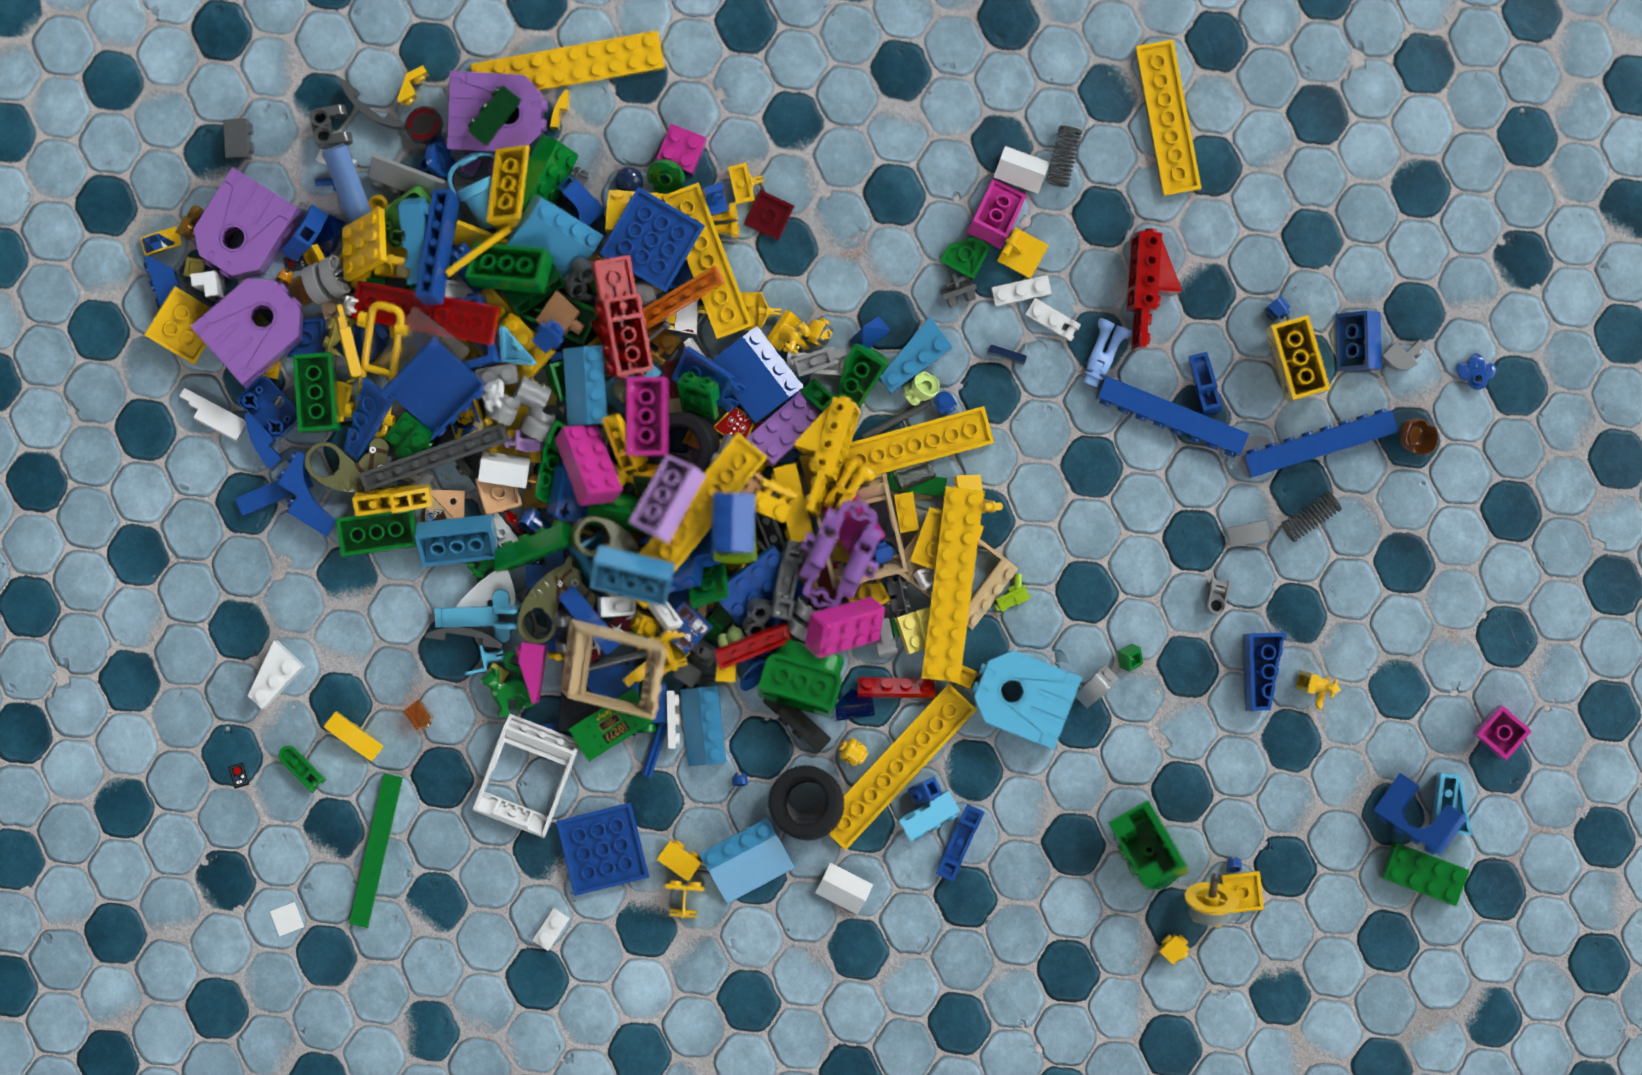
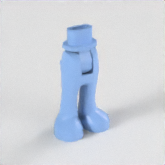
M1103 318L1098 320L1100 332L1089 357L1087 371L1084 372L1086 376L1083 381L1096 388L1100 380L1103 381L1104 378L1102 377L1110 369L1122 340L1130 338L1132 335L1131 330L1116 325L1110 344L1104 353V346L1115 324Z

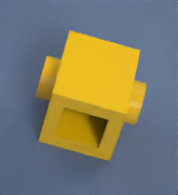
M636 609V615H633L629 627L637 634L655 637L660 629V623L653 613Z
M1168 934L1161 941L1163 944L1157 949L1174 965L1178 960L1180 962L1184 960L1189 954L1187 952L1189 948L1186 946L1189 942L1181 934L1179 936Z

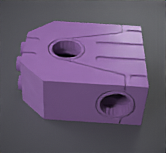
M450 71L447 149L495 152L499 148L522 145L531 147L539 140L541 134L547 131V120L544 119V112H548V101L545 100V96L525 75ZM504 85L522 99L518 106L520 115L515 123L504 124L490 144L485 146L467 132L469 130L468 124L474 117L476 119L481 114L480 108L485 102L489 103L493 98L491 94L497 86L501 88Z
M232 167L193 229L199 256L204 258L203 263L214 270L220 268L219 273L231 280L234 277L238 280L265 275L304 212ZM237 232H243V244L239 248L230 249L229 242L232 235Z
M247 278L197 320L191 328L247 389L256 379L264 375L302 342L304 315L301 310L303 307L295 297H289L288 289L281 282L277 284L275 280ZM263 311L272 312L274 318L270 325L262 328L255 325V318L258 313Z

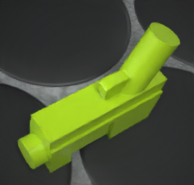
M1014 574V586L1008 588L1010 593L996 599L997 604L994 606L997 612L1006 611L1008 608L1031 598V595L1027 593L1026 585L1022 587V574Z

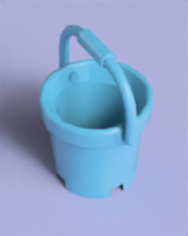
M473 152L459 159L448 172L447 183L449 189L460 198V201L467 204L480 228L487 231L495 227L486 221L492 175L467 186L457 193L452 184V175L459 166L462 167L478 159L480 156H490L495 159V154L492 152Z

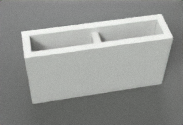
M1005 146L994 178L1038 194L1050 162Z
M210 271L190 274L192 286L201 292L205 291L207 298L214 302H219L226 297L224 277L219 273Z
M483 451L478 481L526 488L531 458Z
M830 863L815 893L858 915L866 902L873 884Z

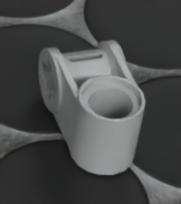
M1215 577L1211 578L1206 602V610L1209 614L1217 615L1224 611L1231 588V581L1224 582L1216 580ZM1212 601H1217L1220 604L1218 611H1214L1211 608Z

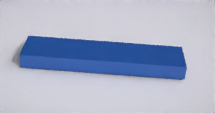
M305 469L308 488H312L314 485L307 469ZM277 480L239 496L235 500L242 516H245L295 494L277 484L279 482Z

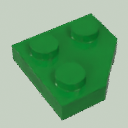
M976 237L949 244L940 263L973 280L991 245Z

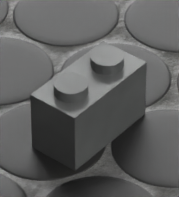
M246 118L223 120L225 158L229 161L252 159V154H254V143L251 142L250 136L253 135L252 123Z

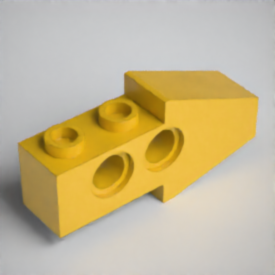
M430 484L397 485L394 488L356 492L352 497L355 516L386 512L398 513L431 507L434 503Z

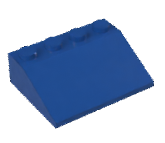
M758 326L711 360L735 376L733 382L746 386L743 394L740 393L738 397L732 396L739 402V405L754 425L794 397L804 387Z

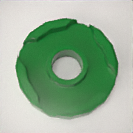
M660 159L649 167L647 179L655 191L668 194L682 189L685 182V174L682 168L675 162ZM662 175H667L670 180H665Z

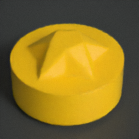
M380 194L373 195L368 201L371 211L377 207L384 209L388 206L387 199Z

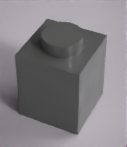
M689 662L688 665L678 668L673 674L674 677L691 688L694 685L698 687L704 678L701 676L703 671Z

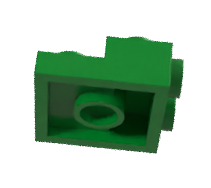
M693 372L684 373L677 382L682 410L716 420L719 416L717 400L720 398L718 383L712 381L709 377H697Z
M408 410L403 413L383 437L397 450L395 454L400 459L430 449L434 444L430 439L433 432Z

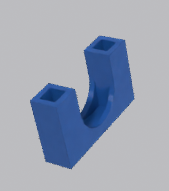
M571 174L557 186L561 193L570 201L573 207V217L587 226L593 221L598 220L605 211Z
M1399 773L1373 810L1378 815L1376 818L1384 824L1389 822L1394 825L1392 829L1402 835L1404 832L1409 835L1408 839L1416 845L1419 842L1425 846L1424 850L1431 855L1436 853L1441 856L1467 817L1447 804L1431 825L1424 828L1410 826L1405 816L1406 808L1420 787L1414 781Z

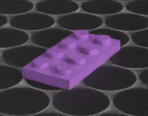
M798 392L751 433L746 440L768 457L765 461L773 467L795 448V441L822 412L801 392Z

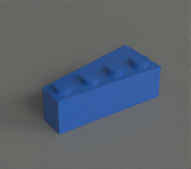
M1286 633L1243 634L1246 711L1271 710Z

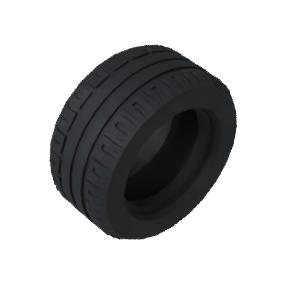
M687 412L669 413V436L676 429L685 427L691 430L698 438L700 451L693 466L705 473L710 467L711 458H713L714 453L718 452L720 447L718 433H716L713 425L704 417ZM648 457L647 464L660 465L664 457Z
M800 765L799 767L790 768V770H786L776 779L771 788L768 800L771 817L778 828L793 838L804 841L823 838V836L830 834L838 826L837 824L840 823V819H842L845 806L843 791L836 779L818 767ZM806 782L816 783L824 790L827 800L823 814L811 823L802 824L795 822L788 812V796L799 784Z

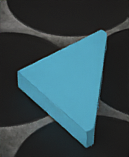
M505 326L499 327L501 362L535 365V359Z

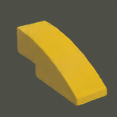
M338 711L324 725L325 729L370 761H373L384 747Z

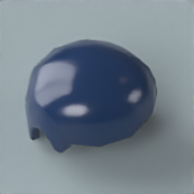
M628 166L618 170L615 176L617 190L636 191L638 187L641 189L643 187V177L638 169Z

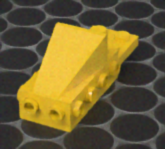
M845 396L833 397L832 403L794 444L801 454L811 456L809 467H811L810 470L815 476L812 478V491L806 497L805 506H807L808 512L817 518L820 517L830 483L838 482L844 467L843 463L847 457L861 413L857 404L851 402V399Z

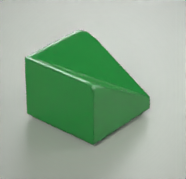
M1130 644L1117 651L1121 669L1130 672L1143 665L1141 647Z

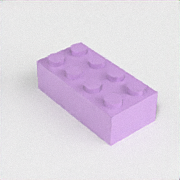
M666 454L631 516L629 523L640 531L669 543L706 475L695 466Z

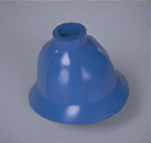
M754 656L737 663L736 671L740 678L741 690L748 691L760 683L767 660Z

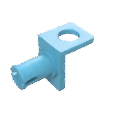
M482 645L478 646L483 669L465 672V676L488 671L487 666L489 663L503 661L504 655L496 657V655L503 654V649L485 652Z

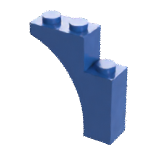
M300 450L297 453L293 452L287 461L290 465L287 469L283 468L277 477L280 479L277 484L297 496L296 498L292 497L289 501L287 513L327 537L335 526L337 518L329 514L317 503L308 488L304 468L306 454Z
M712 527L674 572L669 592L701 586L704 567L721 564V562L714 561Z

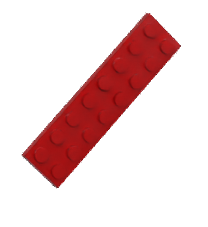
M357 281L354 299H358V303L354 305V309L357 312L351 313L352 319H357L361 311L368 313L373 303L386 302L398 306L403 311L404 324L409 326V330L494 345L501 307L444 297L443 305H424L415 296L416 291ZM382 309L376 311L374 323L395 326L397 317L393 312Z

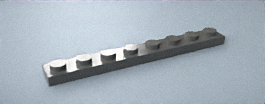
M500 423L362 472L359 475L365 492L504 444L510 440L505 425Z

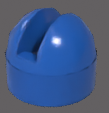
M738 772L735 773L732 779L733 786L748 785L747 775L741 772L742 776H738Z
M1230 857L1226 863L1227 871L1233 873L1240 872L1242 870L1241 860L1238 857L1236 859Z

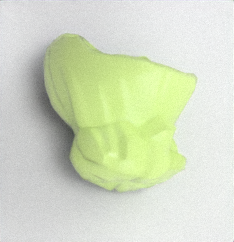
M925 371L920 372L912 379L911 383H906L903 386V396L910 404L916 406L921 401L929 400L938 394L939 380Z
M733 623L727 633L720 634L717 637L719 648L746 638V635L742 632L741 628H738Z

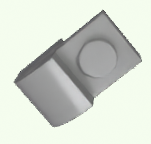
M1420 339L1406 352L1395 342L1382 354V361L1393 370H1408L1418 364L1413 357L1417 359L1424 352L1422 348L1426 344Z
M1105 664L1090 680L1083 684L1075 697L1086 708H1089L1113 686L1118 677Z

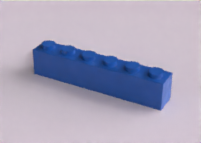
M433 189L415 293V296L424 305H443L447 281L445 270L449 268L460 198L451 189Z

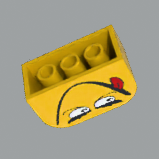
M1309 315L1271 325L1267 328L1270 351L1283 394L1288 402L1330 390Z

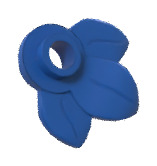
M1474 353L1471 356L1468 364H1457V372L1460 378L1468 381L1469 386L1475 390L1485 388L1488 380L1493 378L1496 372L1495 364H1486L1484 358L1478 353ZM1475 378H1480L1481 382H1476Z

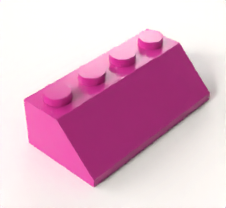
M627 377V455L665 457L666 454L669 455V379L666 377Z

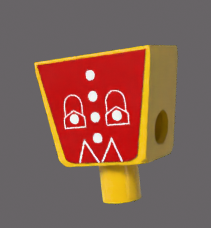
M736 408L732 409L730 413L727 412L716 423L714 429L722 436L727 434L734 437L739 433L746 439L752 433L755 425L743 409Z

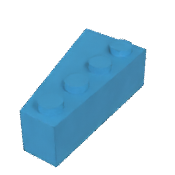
M931 317L927 319L880 376L879 380L890 395L952 350V345Z

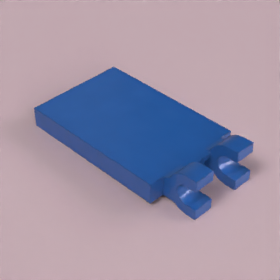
M690 346L686 347L671 379L677 383L681 376L687 372H693L695 376L700 378L709 377L712 381L718 383L720 398L717 400L718 409L722 406L729 413L732 409H736L739 402L728 397L730 393L735 397H738L740 393L743 394L746 386L733 382L735 376Z

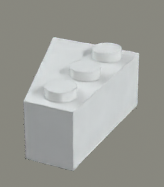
M273 640L248 697L261 709H266L305 666L279 641Z

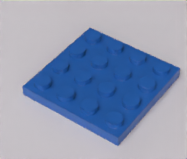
M638 187L599 254L608 259L630 255L633 274L667 293L705 225Z
M773 544L757 556V561L746 564L727 579L729 597L719 600L742 631V622L747 617V603L754 598L773 600L776 577L782 557ZM799 577L797 578L793 601H795L794 606L799 596H805L803 592L805 585ZM761 608L757 609L755 613H758ZM770 615L765 621L764 627L771 628L784 622L787 624L788 620ZM757 626L752 627L750 631L755 630Z
M631 802L556 821L574 896L649 878Z

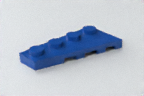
M367 377L362 378L361 392L358 393L356 400L358 401L357 407L352 415V426L348 430L343 451L357 462L365 455L370 442L375 437L395 401L390 395L384 399L380 395L382 389Z

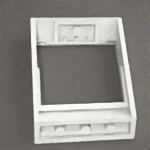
M509 714L473 811L545 838L580 748L575 739ZM505 742L565 765L549 816L485 792Z

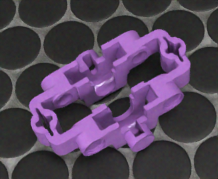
M849 499L844 500L838 511L829 508L817 536L808 532L801 548L809 551L799 576L807 579L803 590L804 595L811 598L813 604L817 607L829 606L832 608L838 606L843 596L852 599L863 576L873 579L879 564L872 561L871 558L882 531L874 528L878 515L876 511L869 508L868 503L864 500H857L856 502ZM860 506L864 507V512L858 514L856 508H860ZM848 510L856 520L866 518L870 522L868 525L866 524L860 539L856 541L851 557L842 572V579L836 590L837 595L833 597L827 588L818 587L815 589L811 585L813 582L815 583L821 568H824L838 538L839 528L845 517L844 512ZM824 529L833 532L834 536H826L823 533ZM807 540L814 541L813 545L808 544ZM862 545L870 550L868 553H864L859 550V546ZM868 566L873 568L872 572L866 570ZM822 593L824 594V598H822V600L820 601L818 600V596Z

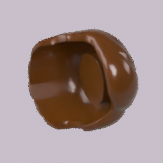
M1413 418L1401 424L1399 442L1406 451L1416 455L1427 456L1438 446V430L1435 426L1427 423L1426 420Z

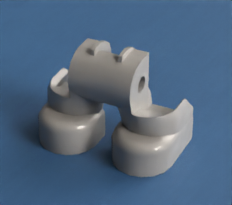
M524 375L511 397L504 394L503 397L499 398L502 403L500 408L494 405L493 411L490 412L484 405L485 412L489 417L508 426L512 425L517 415V409L521 404L529 406L528 413L525 415L520 429L528 436L545 442L546 436L555 421V413L550 416L542 412L550 397L551 388L545 386L544 383L540 385L534 382L532 377L528 378Z

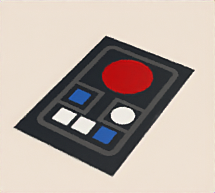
M303 255L296 262L288 257L284 258L285 269H288L287 273L289 271L302 270L308 266Z
M243 762L228 767L235 789L249 785Z

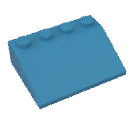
M533 195L505 245L546 248L553 258V264L562 278H564L567 274L572 273L570 266L575 259L580 257L589 259L604 235L544 198Z
M769 817L700 852L704 864L727 904L795 868Z

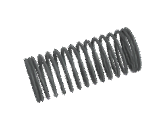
M1060 125L1058 128L1059 133H1057L1058 137H1056V145L1054 146L1055 149L1053 150L1054 154H1052L1053 158H1051L1052 162H1050L1051 166H1049V174L1045 181L1052 185L1069 187L1070 182L1066 180H1071L1067 176H1072L1069 172L1073 171L1070 168H1073L1072 164L1075 163V161L1070 159H1076L1072 155H1077L1073 151H1078L1075 147H1079L1076 143H1080L1078 139L1081 138L1082 131L1075 127Z
M1330 491L1323 493V496L1320 495V498H1316V501L1313 500L1305 508L1302 507V510H1299L1298 513L1295 512V515H1291V518L1288 517V520L1281 522V526L1293 542H1296L1297 537L1301 539L1300 534L1304 536L1303 531L1308 534L1307 529L1312 531L1311 527L1315 529L1314 524L1318 527V522L1322 524L1321 519L1326 522L1325 517L1329 519L1328 514L1333 517L1332 512L1336 514V511L1340 512L1342 508L1335 496Z

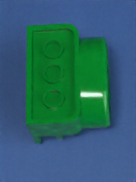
M792 639L787 640L784 645L777 647L773 655L768 657L759 683L758 697L832 719L841 689L840 675L844 659L837 653L818 658L805 647L804 642Z
M1149 800L1108 822L1118 842L1117 848L1123 861L1127 860L1126 864L1133 877L1136 876L1146 889L1166 888L1174 883L1176 879L1189 873L1186 862Z

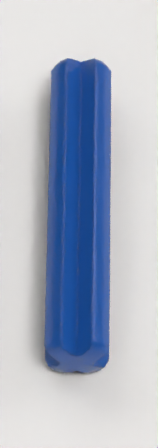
M658 723L642 771L643 776L652 777L668 729L667 723Z

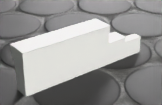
M184 388L180 397L188 401V405L197 410L194 420L238 443L246 428V421Z

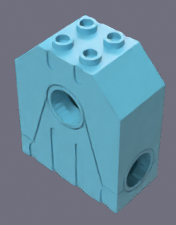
M1015 650L986 661V664L982 663L978 672L981 677L979 682H974L971 692L974 693L973 699L983 722L1054 750L1083 677ZM1009 680H1015L1021 687V695L1013 702L1005 701L1001 694V687Z

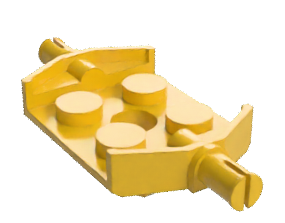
M740 292L753 327L747 328L745 331H751L756 326L761 330L768 317L782 316V308L769 307L762 292ZM698 305V309H705L704 306ZM698 310V313H707L706 310Z

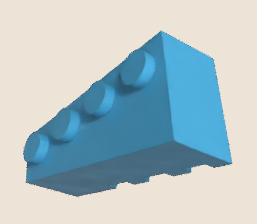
M425 197L403 199L398 204L401 231H405L402 241L403 248L407 250L405 268L410 270V277H407V285L417 284L430 211V206L426 203Z

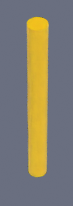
M506 225L446 269L445 272L450 277L512 230Z

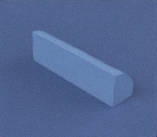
M344 143L323 150L322 154L349 223H352L371 212L349 150Z

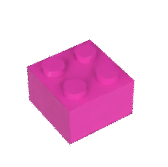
M670 124L657 160L667 159L673 161L682 168L685 174L694 176L706 146L707 138Z
M1497 705L1474 731L1473 735L1500 759L1507 760L1532 731L1503 705Z

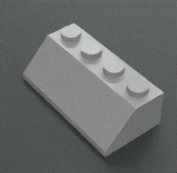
M375 153L372 155L368 178L374 186L383 188L384 185L390 188L389 191L398 195L401 192L406 193L414 186H420L430 199H432L433 189H449L448 183L443 179Z

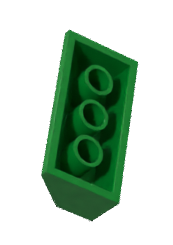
M562 520L552 523V527L549 529L543 527L535 530L534 535L529 536V534L519 536L516 542L512 543V540L502 543V547L495 550V572L510 571L573 546L570 540L572 529L570 522L563 523Z

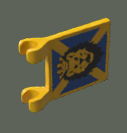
M473 399L470 402L472 404L465 413L461 411L458 414L459 418L451 427L455 439L495 426L498 422L491 417L483 419L478 401Z

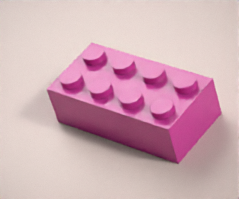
M598 425L563 427L555 438V442L579 505L614 502L621 493L622 487Z
M872 597L810 613L805 647L820 658L879 641L885 607Z

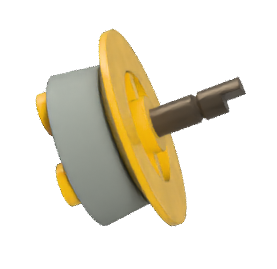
M1216 873L1211 874L1210 882H1201L1190 886L1185 892V900L1190 906L1189 915L1194 922L1219 928L1231 919V912L1239 905V897L1231 888L1219 884L1218 879L1215 878Z

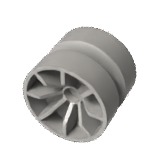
M331 255L320 260L319 263H313L302 269L301 276L304 288L309 297L318 305L351 291V281L344 280L343 262L335 255Z
M799 596L793 608L795 613H792L791 620L787 621L789 633L806 641L810 613L831 607H817L813 604L811 598Z

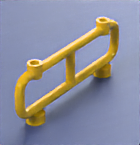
M375 302L370 306L368 313L361 311L357 317V326L366 328L360 366L362 375H359L356 400L358 393L361 392L362 378L367 377V372L389 377L388 382L397 374L402 336H407L409 326L404 324L403 311L396 305L386 302ZM378 309L393 312L397 317L393 330L395 336L390 370L369 364L375 315ZM358 401L346 404L344 410L346 417L352 418ZM392 406L382 422L381 430L377 431L374 439L383 438L388 433L389 426L393 427L395 424L396 416L391 415Z

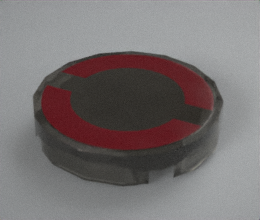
M421 106L414 109L408 115L405 122L408 136L414 142L422 144L435 141L440 136L443 127L442 116L429 106Z

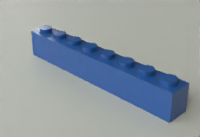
M1108 376L1104 378L1096 398L1104 406L1118 407L1117 411L1128 414L1130 412L1135 414V418L1146 422V419L1153 421V425L1163 429L1165 426L1170 428V432L1179 436L1185 434L1189 436V440L1196 443L1200 441L1207 443L1206 447L1217 450V448L1222 449L1225 455L1235 458V455H1241L1249 436L1247 432Z
M1385 408L1374 411V416L1368 417L1367 414L1356 417L1357 421L1351 423L1349 419L1338 422V427L1331 428V425L1319 428V433L1313 434L1312 431L1301 434L1302 438L1296 440L1294 436L1283 439L1284 443L1276 445V442L1267 444L1264 450L1258 451V448L1246 451L1247 455L1243 456L1249 478L1397 433L1399 431L1392 410L1386 412Z

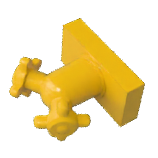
M786 309L767 339L779 352L783 348L784 352L797 354V350L800 347L804 350H809L810 345L801 336L805 335L807 337L811 334V331L804 322H801L802 320Z
M1299 670L1295 689L1311 694L1318 692L1315 702L1318 710H1322L1324 698L1328 691L1330 692V698H1334V695L1341 691L1337 684V679H1334L1331 684L1329 677L1324 679L1319 677V675Z

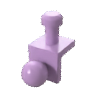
M516 430L515 438L508 436L510 441L504 443L506 448L515 446L516 450L522 452L542 451L545 442L538 441L520 430Z

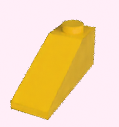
M619 414L601 418L621 472L637 469L649 460L645 456L627 455V424Z

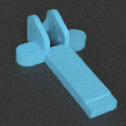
M498 589L493 594V606L435 607V628L493 626L495 638L501 643H505L511 637V629L518 628L521 605H510L508 592L505 589ZM498 613H516V620L498 621Z

